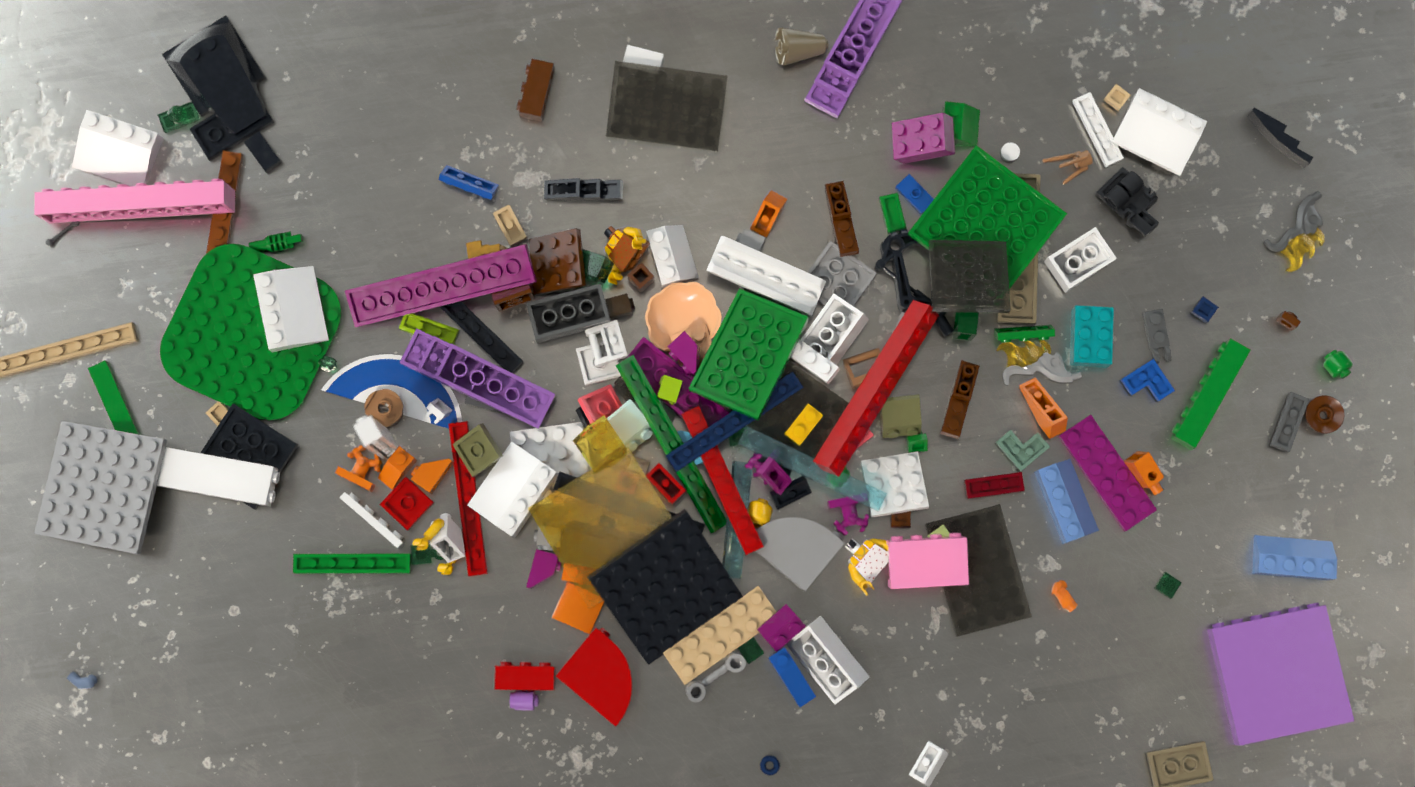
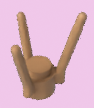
M1077 151L1071 154L1046 158L1042 161L1045 163L1073 158V160L1059 165V168L1072 164L1076 168L1080 167V169L1062 182L1066 184L1081 172L1088 170L1087 166L1093 163L1089 151Z

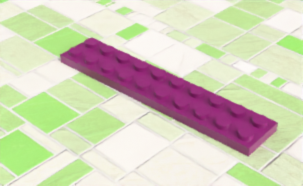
M527 244L348 289L345 290V294L356 328L534 283L537 280Z

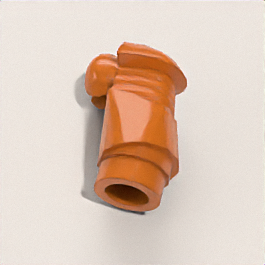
M1059 580L1052 586L1051 593L1056 595L1063 609L1065 608L1072 612L1078 604L1069 591L1066 590L1067 583L1064 580Z

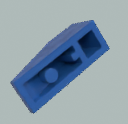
M785 647L768 658L799 707H802L816 697Z

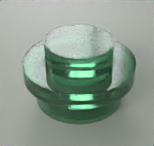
M322 356V359L318 361V364L321 366L320 368L326 372H331V370H336L337 361L332 357Z

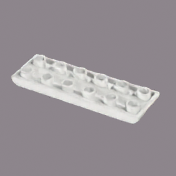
M725 236L720 237L706 270L811 317L826 283L825 280Z

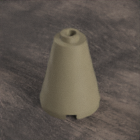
M784 27L778 28L776 31L775 40H778V46H775L777 61L781 65H788L824 54L825 50L828 49V39L822 34Z

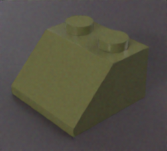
M919 394L889 397L886 400L879 415L883 438L921 434L922 420Z

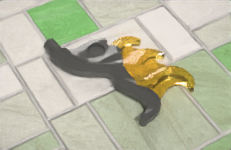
M1319 191L1312 195L1309 194L1298 206L1295 228L1288 229L1276 244L1271 243L1269 239L1264 241L1269 250L1280 252L1288 258L1290 262V267L1286 269L1288 272H1294L1301 267L1304 253H1309V258L1313 257L1316 240L1319 241V246H1322L1324 243V234L1317 228V226H1323V221L1314 206L1315 201L1322 197Z

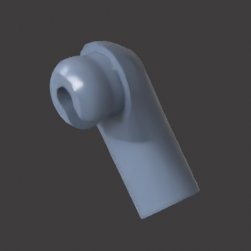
M73 671L67 677L80 690L91 689L97 683V677L92 674L81 678Z

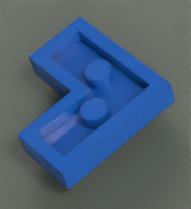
M1154 359L1121 379V382L1131 396L1147 386L1157 402L1175 391Z

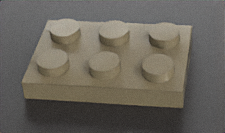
M1205 741L1146 752L1153 787H1184L1214 781Z

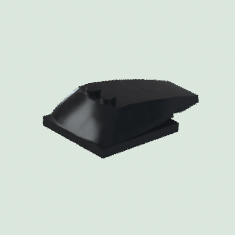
M226 15L162 54L201 117L208 113H213L235 136L267 117L262 97L257 89V83L266 77Z

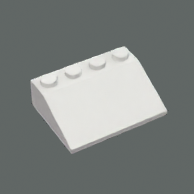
M1139 88L1132 98L1111 143L1180 176L1201 137L1207 121Z
M86 110L79 129L72 167L129 186H136L137 183L147 184L164 139L157 132Z
M314 266L253 274L268 349L271 352L329 341Z
M511 441L502 454L503 456L497 461L468 503V506L515 538L559 473Z

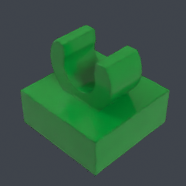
M921 431V434L907 436L908 453L928 451L926 433L923 434Z

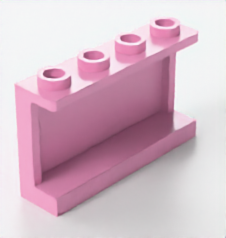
M949 533V537H942V534H930V538H922V535H911V539H903V536H892L891 540H886L889 557L888 587L890 589L969 585L967 538L961 536V533Z

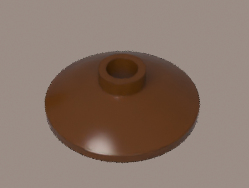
M1327 395L1318 396L1307 405L1306 420L1313 430L1328 434L1338 430L1343 424L1345 417L1344 409L1341 403L1334 397ZM1321 412L1325 413V419L1320 417Z

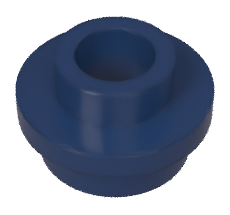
M768 755L761 760L760 768L764 774L774 775L778 772L780 763L776 757ZM767 762H773L774 766L772 769L766 767Z

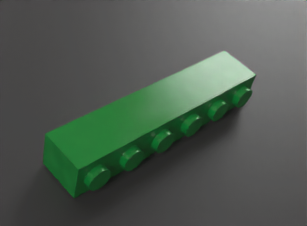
M1231 338L1220 344L1217 350L1220 353L1217 358L1214 357L1208 366L1210 368L1208 374H1204L1199 381V384H1201L1199 390H1195L1190 397L1192 401L1190 406L1184 408L1180 415L1183 417L1180 423H1176L1171 431L1173 433L1171 439L1189 450L1195 449L1251 351Z

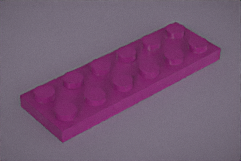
M642 337L626 357L634 355L656 396L658 395L659 383L663 375L682 380L675 404H669L670 401L658 398L680 417H682V413L699 406L708 427H710L732 411L728 407L689 391L688 388L694 377L691 374L688 375L681 366L645 337Z
M1089 415L1058 436L1124 532L1157 511L1092 415Z

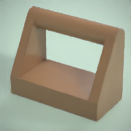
M879 348L842 360L852 389L859 387L867 374L854 377L849 365L878 357L880 354Z

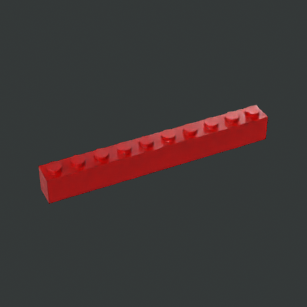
M913 300L814 458L813 462L823 471L838 477L841 475L939 315L930 305Z

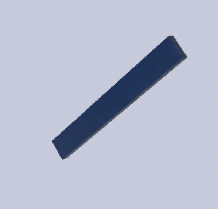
M794 372L778 381L762 415L804 388ZM734 410L665 457L677 473L756 419Z

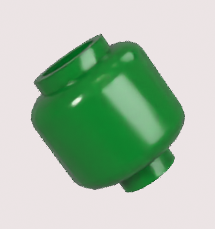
M1333 350L1324 357L1323 366L1332 378L1341 377L1343 379L1351 373L1350 369L1353 366V362L1344 351Z

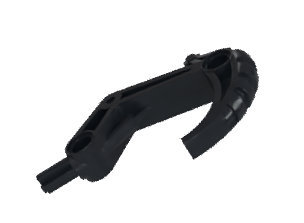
M900 229L899 233L895 231L890 232L889 236L880 244L882 258L876 262L875 268L878 271L884 270L894 278L898 309L905 313L913 300L939 309V316L935 322L944 337L950 335L954 330L945 317L947 313L945 312L944 304L937 300H931L920 290H915L909 285L902 253L911 247L922 245L908 235L907 229ZM896 243L900 249L893 250L890 244ZM890 261H892L893 272L885 267Z

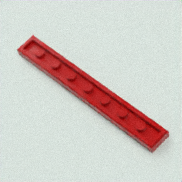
M468 421L450 423L448 425L468 577L488 574L481 516L468 506V503L477 492L476 478L471 476L452 445L469 432Z

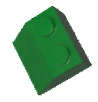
M945 101L942 112L953 117L954 144L967 147L978 145L980 110L965 103Z

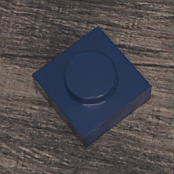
M1203 296L1191 313L1207 324L1219 307Z

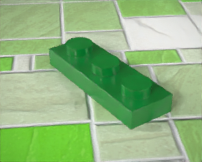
M1052 325L994 328L996 339L1003 343L1011 342L1012 339L1030 341L1031 338L1048 340L1050 337H1055V329Z

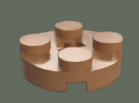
M382 389L374 391L365 401L364 408L367 417L372 416L386 428H390L398 423L403 415V402L392 390ZM388 404V412L380 413L381 409H379V406Z

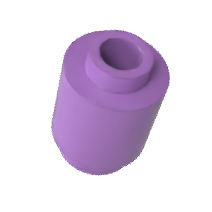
M515 691V693H510V708L534 711L535 707H538L539 696L535 695V691Z

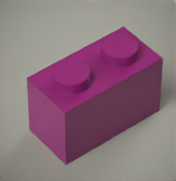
M785 604L757 630L772 648L778 652L806 626L791 608Z

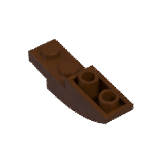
M844 181L825 184L833 232L840 257L859 254Z
M961 360L940 434L959 440L974 390L979 365Z

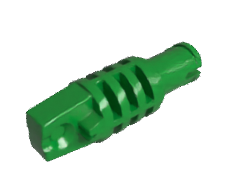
M291 231L268 235L263 240L249 242V247L259 252L266 250L268 252H276L294 248L293 243L303 241L302 234L291 235Z

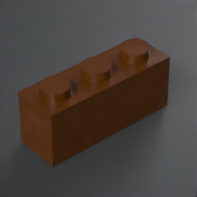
M531 59V63L527 64L525 75H528L526 82L523 81L521 93H523L522 100L519 99L517 103L520 117L543 121L555 71L554 63Z

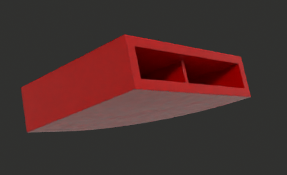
M603 627L600 630L595 628L557 673L556 677L616 727L624 717L630 704L633 688L632 674L623 652L608 638L611 634Z

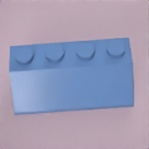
M1071 459L1055 463L1034 472L1062 544L1099 531Z
M1254 535L1252 574L1320 580L1337 579V557L1332 541Z

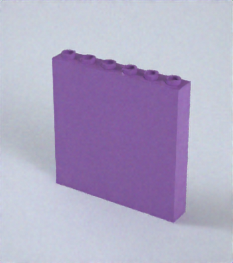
M1312 603L1307 605V609L1300 610L1298 606L1289 608L1288 613L1281 614V610L1269 612V617L1262 618V614L1250 616L1251 620L1244 622L1243 618L1231 620L1232 624L1224 625V622L1212 624L1213 628L1207 629L1234 745L1240 746L1354 722L1326 605L1319 606V603Z

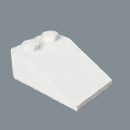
M1095 227L1050 255L1044 262L1066 293L1117 258Z

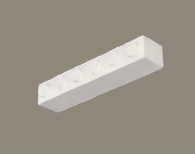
M365 415L356 421L357 424L353 425L363 445L383 460L390 457L398 448L390 431L372 416L367 417Z

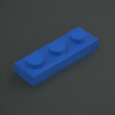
M448 165L445 166L439 176V180L448 185L456 186L466 192H472L490 200L497 193L499 187L496 183Z

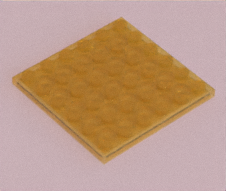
M628 447L528 508L589 609L603 600L587 576L672 518Z

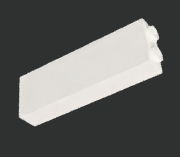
M166 447L157 486L271 507V503L275 500L276 492L274 488L275 484L279 482L280 473L278 472L279 469L273 466Z

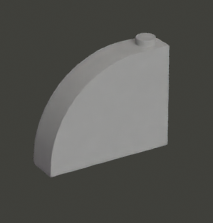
M781 518L766 523L756 530L764 546L756 552L804 592L845 544L842 541L844 538L836 531L832 533L819 523L804 518Z

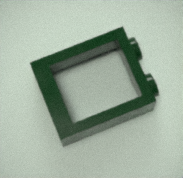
M965 285L957 294L952 339L972 341L977 335L982 290L977 289V286Z

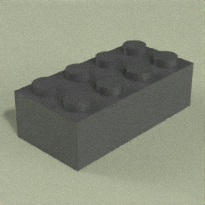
M601 284L526 303L537 343L583 332L586 329L610 322Z

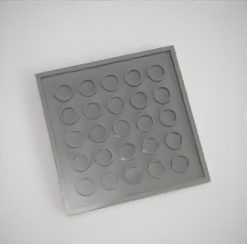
M62 421L34 534L140 555L167 440Z

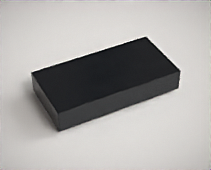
M259 131L244 141V144L266 173L281 163V160Z

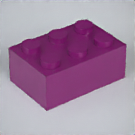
M943 112L892 123L894 160L906 164L955 154L953 117Z

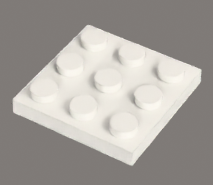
M918 451L861 461L871 518L929 508Z

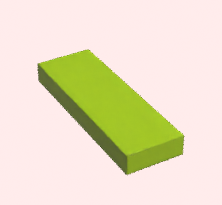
M414 313L404 315L399 326L400 330L414 334L417 328L455 345L460 332L459 329Z

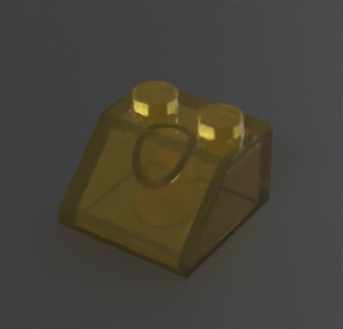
M604 415L588 425L573 440L594 473L627 452L626 446Z

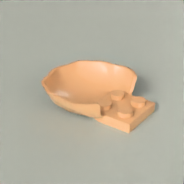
M678 282L666 286L661 292L656 293L650 298L645 313L650 341L657 348L670 352L671 350L667 346L685 331L700 347L699 367L712 343L711 339L715 336L721 325L722 318L713 294L698 282ZM678 360L679 366L682 367L684 364Z

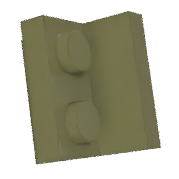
M483 423L452 444L472 477L477 476L486 468L494 466L503 456Z

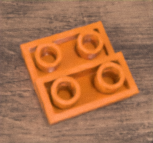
M567 582L551 618L590 634L604 601L599 595Z

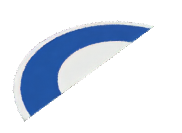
M380 354L354 361L335 373L321 389L322 391L365 403L367 397L372 392L389 389L401 398L403 402V415L448 429V424L462 422L459 404L451 388L400 364L401 355ZM439 398L452 409V412L449 416L435 424L436 416L432 414L430 417H427L426 414L429 410L426 408L430 402ZM380 405L379 408L389 410L387 408L389 405Z

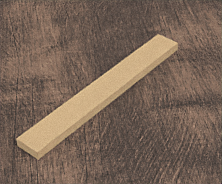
M130 322L0 357V378L137 342L134 323Z

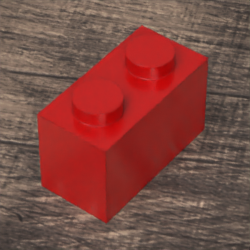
M660 463L645 476L672 506L686 493V490Z

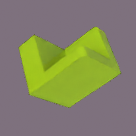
M663 375L660 379V389L657 397L670 401L669 404H675L682 380Z

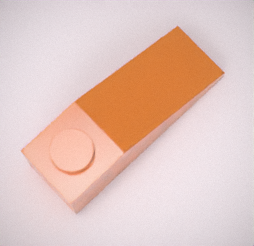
M1035 377L1019 385L1038 425L1048 438H1053L1065 432L1068 417Z

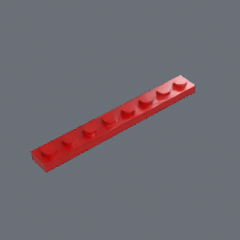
M699 406L681 414L692 438L708 428V424ZM716 446L702 455L701 459L745 555H748L764 546L719 448Z

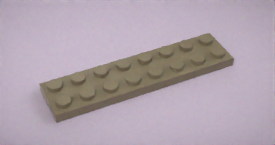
M1014 173L1040 192L1041 175ZM1038 253L998 303L997 323L1036 324Z

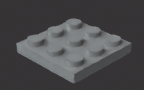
M831 240L808 271V273L826 281L818 300L823 306L826 305L833 294L854 306L877 274L852 255L840 257L838 245Z

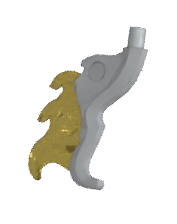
M1039 340L1042 344L1041 347L1036 346L1031 341H1022L1026 344L1025 347H1019L1014 343L1007 342L1001 343L996 350H1003L1007 354V368L1003 372L1005 386L1010 384L1009 377L1014 374L1033 375L1035 372H1041L1047 378L1057 383H1072L1073 380L1082 378L1080 371L1070 373L1065 369L1063 359L1058 352L1051 355V347L1045 340Z

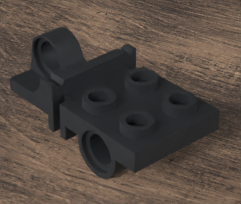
M1122 167L1096 192V195L1123 219L1127 217L1126 224L1130 228H1136L1144 236L1150 234L1159 224L1147 212L1157 202L1156 192L1150 195L1151 188H1147L1144 185L1142 178L1133 171L1128 172Z

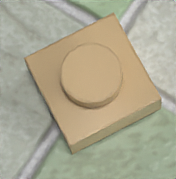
M1116 84L1104 98V101L1119 111L1131 95Z

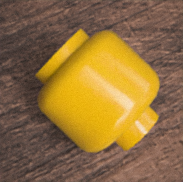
M762 498L751 501L747 508L755 528H760L764 524L769 523L773 513V508L768 504L769 502Z

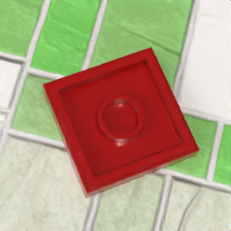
M405 476L379 505L409 531L435 502Z

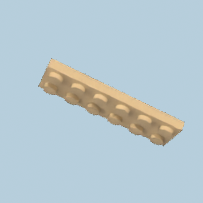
M757 586L736 603H733L720 614L667 649L663 654L684 685H686L759 633L757 629L776 613V610L760 587Z

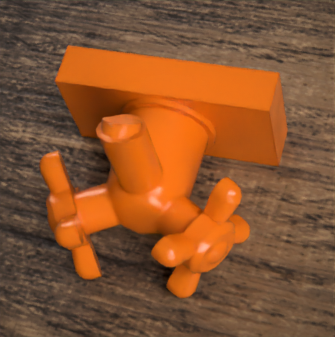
M359 445V447L347 453L348 458H356V463L352 470L347 471L338 466L335 474L372 492L376 485L365 480V476L370 467H375L377 473L381 472V458L375 453V459L363 456L361 452L366 449Z

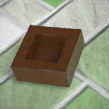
M1289 311L1282 312L1276 319L1277 322L1291 331L1296 329L1301 323L1297 319L1298 317Z
M911 511L891 514V527L911 528Z

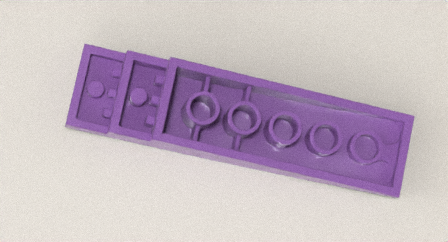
M859 0L824 61L814 84L805 98V102L835 118L839 117L903 0Z
M417 328L399 362L418 373L539 429L555 396L554 393Z

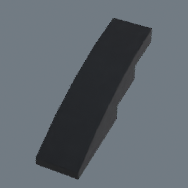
M1255 107L1248 113L1247 116L1259 132L1281 153L1303 168L1310 164L1313 157L1297 148L1300 141L1284 132L1287 125Z
M580 178L544 180V199L564 201L623 200V181L621 179L582 180Z

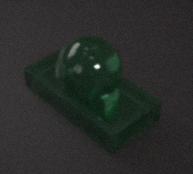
M192 102L181 106L174 105L168 111L158 114L165 133L201 120Z

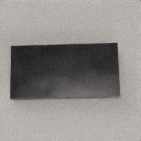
M266 109V118L235 136L213 114L191 127L190 131L208 160L211 161L220 156L223 151L230 150L258 131L271 125L274 121Z

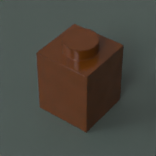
M642 262L627 275L628 280L640 293L655 281L654 275Z

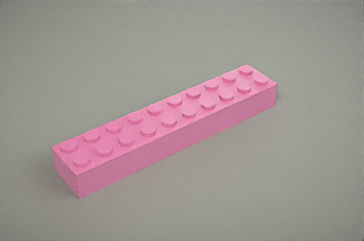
M211 179V182L193 180L192 183L174 181L173 184L156 182L154 185L137 183L136 186L119 184L117 187L112 188L101 185L95 189L79 187V190H72V188H61L60 191L42 189V192H35L34 215L50 224L235 213V190L222 179Z

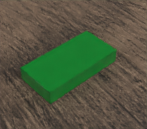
M898 193L880 196L879 200L887 233L907 229Z

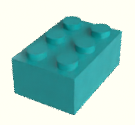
M1075 305L1071 309L1070 366L1108 368L1112 365L1114 307Z

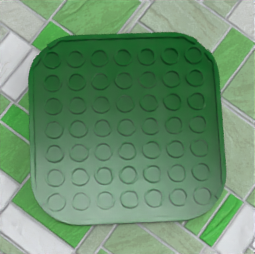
M225 244L218 246L205 254L198 263L163 335L160 345L162 365L167 374L177 383L231 407L234 403L260 420L274 421L290 416L299 409L306 399L339 329L342 317L339 299L335 291L326 282L316 277L329 341L271 352L268 349L253 274L294 267L244 245Z

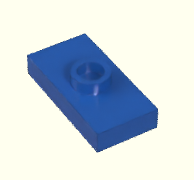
M910 174L895 187L920 214L924 213L934 200Z

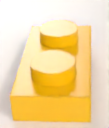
M808 403L784 435L800 446L823 417V414Z

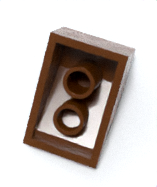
M530 284L491 293L494 305L499 312L535 299Z

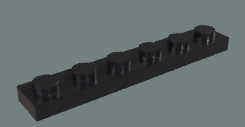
M461 301L439 306L503 369L513 373L523 363V360Z

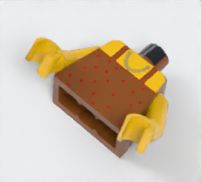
M610 226L605 230L604 235L609 239L605 246V251L611 264L608 282L617 285V280L623 279L621 273L633 270L650 245L643 238L639 228L624 227L615 230Z

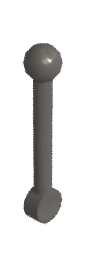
M71 222L70 225H68L66 228L60 231L53 238L47 239L46 245L52 246L53 242L56 239H58L60 236L66 233L73 226H78L80 222Z

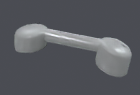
M732 652L726 656L724 665L703 680L690 681L685 688L688 699L692 702L702 701L706 694V686L729 670L738 673L745 668L746 661L740 653Z

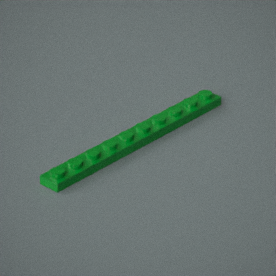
M634 355L616 364L615 366L665 454H669L684 444ZM694 461L678 471V477L710 533H714L728 524L726 517Z

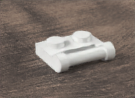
M617 320L585 330L586 337H589L594 354L595 367H601L628 356ZM598 333L602 335L608 356L602 357L596 337Z

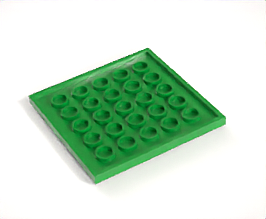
M976 145L910 229L908 235L999 303L1067 213Z

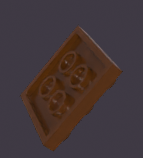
M575 228L528 239L530 258L537 280L532 283L533 295L538 296L586 285L580 229Z

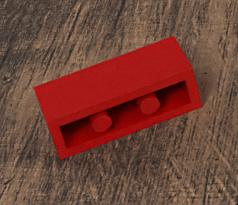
M500 662V666H495L494 690H555V667L551 666L549 662H539V666H531V662H520V666H512V662Z

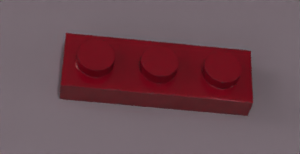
M1022 472L964 480L967 499L1025 491Z

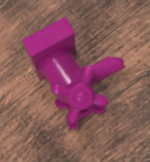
M774 450L767 460L762 463L758 461L762 455L754 453L748 463L745 464V468L752 469L755 467L757 473H754L753 477H761L764 479V485H769L776 493L781 495L792 479L776 462L779 457V451Z
M866 493L827 502L828 509L841 508L844 520L841 523L835 520L833 524L842 535L846 536L848 534L845 530L848 526H861L859 532L865 531V528L868 526L869 515H864L863 519L859 518L856 508L857 504L868 501Z

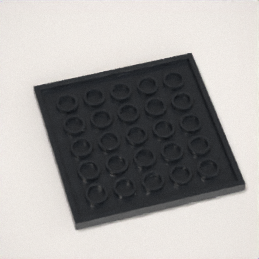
M686 509L587 576L648 665L664 655L663 652L743 597Z

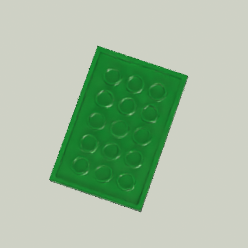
M739 288L688 388L689 391L759 421L809 318Z

